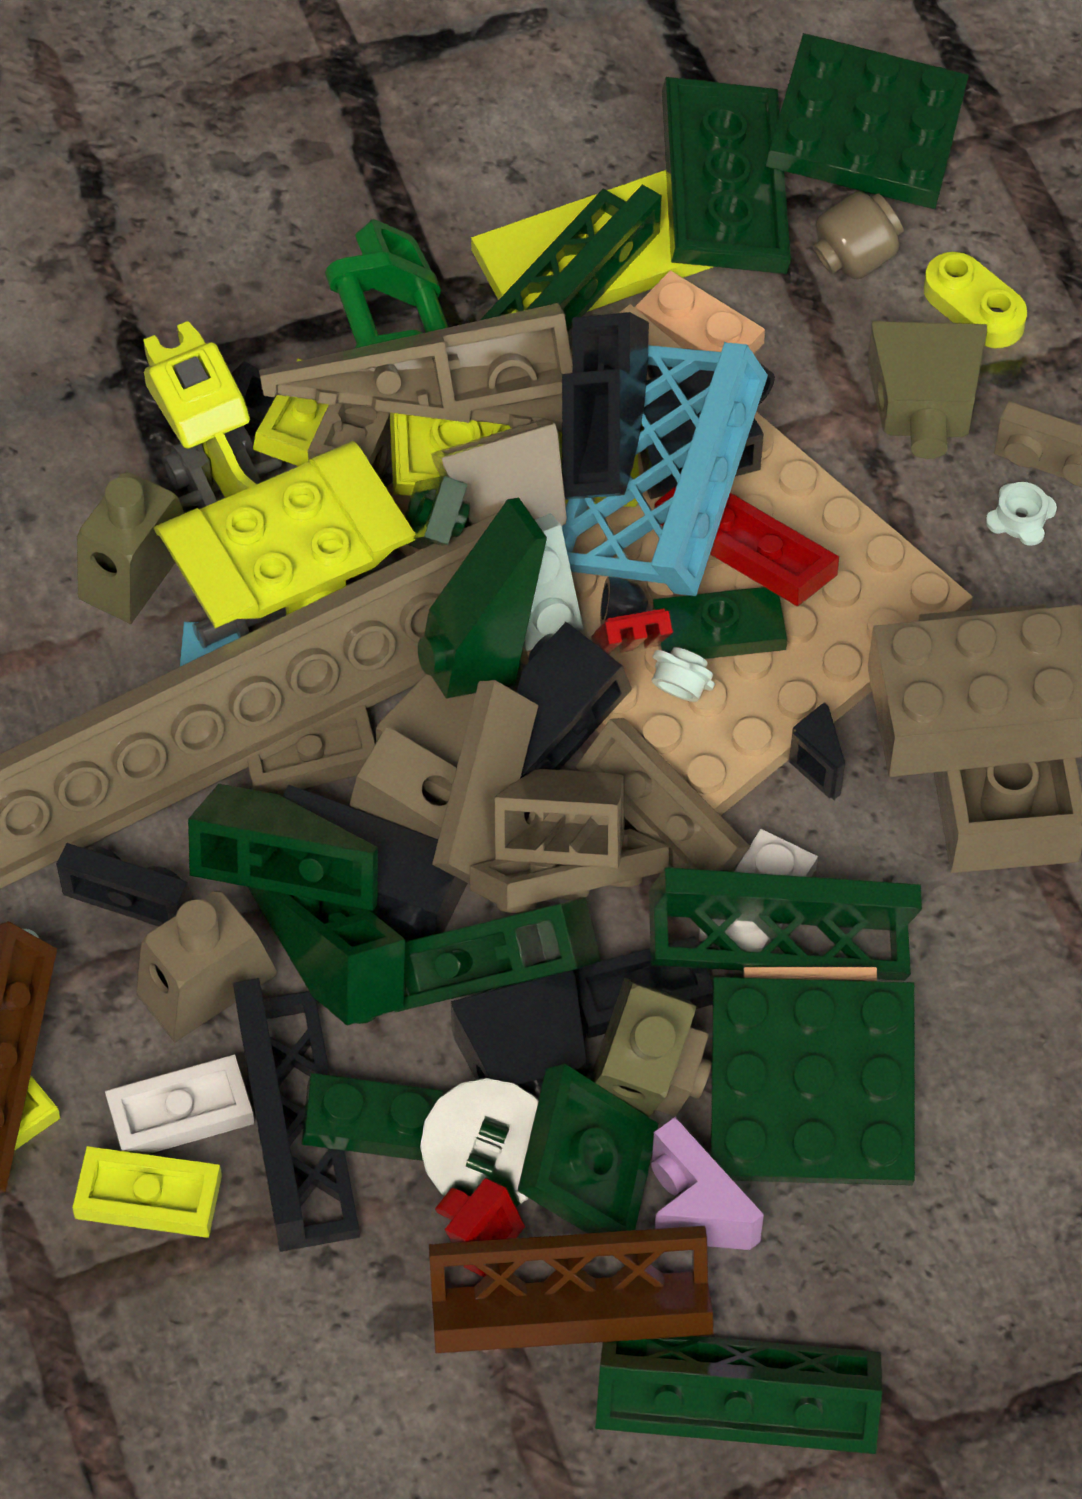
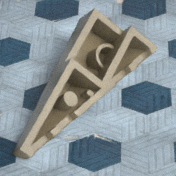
M559 303L261 369L259 374L263 394L268 397H275L276 395L313 399L322 404L336 405V403L359 405L372 407L375 411L467 423L470 420L509 425L511 428L545 419L555 423L557 431L562 432V374L572 373V358L565 315Z

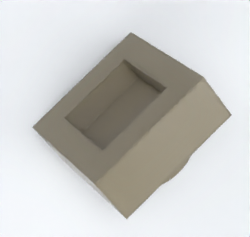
M690 1027L666 1098L656 1109L657 1111L676 1117L689 1096L696 1099L700 1098L712 1065V1061L702 1058L708 1033Z

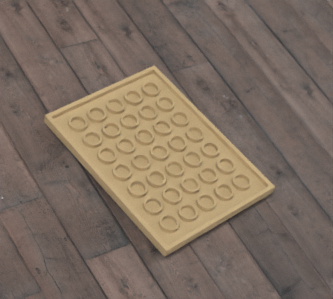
M631 304L619 312H631L649 322L648 345L681 348ZM756 412L754 418L764 434L761 469L736 476L730 493L838 555V575L798 607L780 597L787 634L786 650L705 659L708 663L706 669L713 673L711 681L715 685L711 691L703 689L697 702L686 701L672 696L652 683L657 662L652 656L655 650H659L658 646L644 649V643L642 642L633 651L620 653L618 645L609 655L623 665L632 690L596 729L600 734L610 719L624 718L720 816L789 760L793 727L821 704L826 703L830 709L833 722H835L872 692L868 660L873 626L919 621L920 614L971 610L973 600L971 594L758 412ZM640 452L638 453L639 476L644 473ZM392 482L386 489L405 516L411 496L393 495ZM647 491L642 493L651 510H654L655 502L661 497L650 499ZM637 504L636 507L623 506L605 519L616 535L645 516L639 504ZM599 523L577 536L572 553L587 554L608 540ZM653 529L624 548L629 560L652 562L659 537ZM409 545L398 548L407 557L422 550ZM615 554V555L612 556L611 558H619V557L617 556V554ZM709 555L697 594L760 588L764 586ZM571 572L583 629L579 630V632L592 641L591 636L601 626V598L605 580L609 576ZM627 579L637 583L646 592L648 599L646 612L652 611L653 599L686 596L674 594L664 583ZM523 648L520 661L526 666L532 650L526 651Z

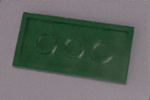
M665 77L662 88L671 262L787 274L791 255L784 171L766 167L769 150L780 115L778 89Z

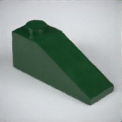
M519 497L506 500L429 609L424 637L420 638L418 642V658L424 673L432 676L446 699L476 693L479 681L496 680L506 687L515 686L547 541L546 535Z
M218 784L188 818L189 876L371 911L377 906L378 847L278 794Z
M248 887L312 997L345 1025L368 1023L377 1016L404 1008L405 939L371 911Z
M586 897L405 942L404 1008L394 1012L562 973L600 962L601 958Z

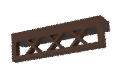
M9 921L0 924V1193L6 1192L57 953V948Z
M705 1226L429 1244L435 1354L714 1335L713 1308L708 1285V1252ZM692 1250V1272L663 1274L651 1265L664 1252ZM612 1255L625 1264L613 1277L593 1278L582 1270L587 1263L597 1256ZM543 1260L556 1269L544 1282L525 1283L513 1274L525 1261ZM474 1265L487 1274L474 1287L445 1289L444 1267Z

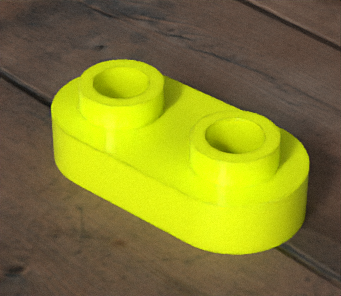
M946 252L936 256L929 262L925 273L924 295L928 302L953 323L987 324L984 346L989 348L1008 347L1022 337L1027 318L1025 301L970 255L961 252ZM991 308H1000L1003 312H994Z

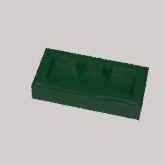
M765 587L697 594L696 596L686 595L653 599L652 611L664 608L665 611H669L673 633L658 645L661 651L671 653L672 649L677 647L691 651L703 659L786 650L787 634L780 597Z

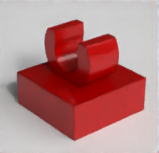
M486 1178L471 1196L458 1189L451 1188L435 1207L438 1214L451 1220L444 1229L451 1243L517 1238L525 1228L507 1189ZM464 1265V1268L482 1277L487 1275L474 1265Z

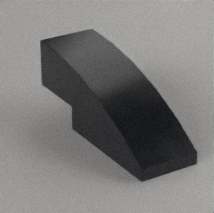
M631 312L572 318V373L562 374V478L564 497L567 500L625 495L641 430L649 343V322Z

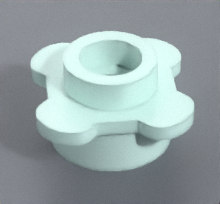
M1016 482L1002 486L999 490V502L996 510L990 511L986 517V525L989 530L996 534L1006 532L1010 536L1019 538L1023 544L1029 546L1042 542L1045 534L1043 526L1047 519L1054 517L1056 514L1057 506L1055 501L1050 496H1047L1041 488L1032 483ZM1016 513H1023V514H1026L1027 516H1026V517H1018V516L1016 515Z
M674 647L671 653L655 650L652 657L657 662L652 683L659 689L672 696L691 702L699 700L703 689L713 690L715 685L711 681L713 673L706 669L708 663L705 659L691 651Z

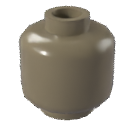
M857 191L845 197L817 218L816 231L820 240L813 245V249L829 273L834 274L841 269L848 277L861 279L898 253L900 247L898 235L904 231L897 215L880 194L870 197L864 192Z

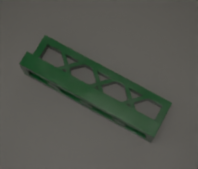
M642 184L627 201H624L603 188L480 320L511 314L514 310L516 312L524 311L522 301L531 293L542 292L526 310L559 303L565 315L568 333L572 328V318L583 317L660 233L662 195ZM605 212L612 217L594 234L593 225ZM576 255L569 262V264L561 272H559L558 263L561 261V259L564 256Z
M665 867L649 889L651 965L744 971V967H877V979L905 981L911 975L908 924L922 910L921 884ZM667 916L690 918L708 937L697 948L668 947ZM712 919L725 921L718 926ZM736 921L754 922L772 941L761 952H744L725 932ZM776 923L789 925L782 930ZM800 925L817 926L835 946L824 956H808L789 935ZM839 927L852 929L845 934ZM863 929L890 931L891 961L870 959L852 939ZM713 943H715L721 950H712L708 948ZM777 947H779L785 954H776L771 952L774 951ZM842 951L848 958L835 956Z
M704 1336L603 1342L595 1429L876 1454L882 1400L881 1352Z

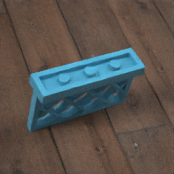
M724 342L721 352L648 345V365L658 366L663 375L646 386L644 407L671 389L682 405L652 425L643 412L642 425L645 429L640 432L636 454L654 443L664 460L635 479L630 475L625 495L608 496L597 504L593 498L568 500L566 524L561 527L571 572L664 583L674 594L697 595L768 374L747 344ZM699 370L714 371L710 386L688 400L678 384ZM691 419L696 427L692 441L670 455L660 439ZM673 474L678 482L674 496L654 510H651L642 493ZM633 499H636L645 516L615 535L605 518ZM599 523L608 540L587 554L572 553L577 536ZM654 529L659 537V541L652 562L629 560L624 548ZM615 554H617V556H618L619 558H611V557L614 556Z

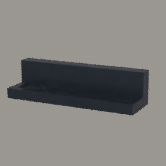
M259 978L233 982L279 1252L360 1238L345 1151L329 1149L314 1169L291 1156L290 1151L291 1144L303 1130L305 1106L302 1109L282 1097L279 1086L294 1067L309 1077L311 1073L330 1075L316 999L312 997L309 991L263 999ZM300 1013L305 1014L307 1030L292 1050L270 1037L267 1019ZM310 1046L314 1063L303 1057ZM273 1054L283 1060L277 1069L275 1068ZM284 1114L294 1119L287 1129ZM332 1165L336 1183L325 1177ZM295 1174L305 1180L298 1190ZM317 1187L340 1201L343 1220L304 1226L301 1206Z

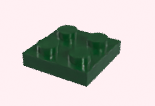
M566 1064L547 1068L517 1191L585 1233L635 1230L653 1152L654 1132L657 1131L659 1123Z

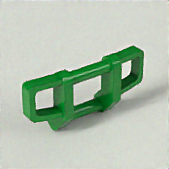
M371 219L355 234L362 255L338 259L326 268V279L330 290L339 294L357 344L355 348L423 333L418 330H407L378 335L363 292L369 291L371 288L416 306L426 333L449 328L438 300L441 289L435 273L431 271L416 240L403 231L378 220Z

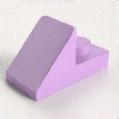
M674 1117L655 1131L653 1162L651 1163L652 1170L659 1182L669 1193L676 1196L681 1192L678 1197L656 1214L655 1229L705 1226L707 1246L751 1250L760 1243L764 1214L685 1127Z

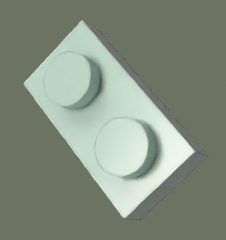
M551 513L535 519L546 535L547 541L523 646L526 651L532 650L536 643L545 635H554L565 622H568L578 631L583 629L562 527Z

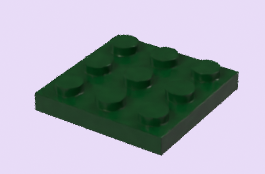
M803 33L769 150L766 167L935 209L969 75Z
M714 977L710 1156L733 1181L913 1185L915 1181L914 982Z

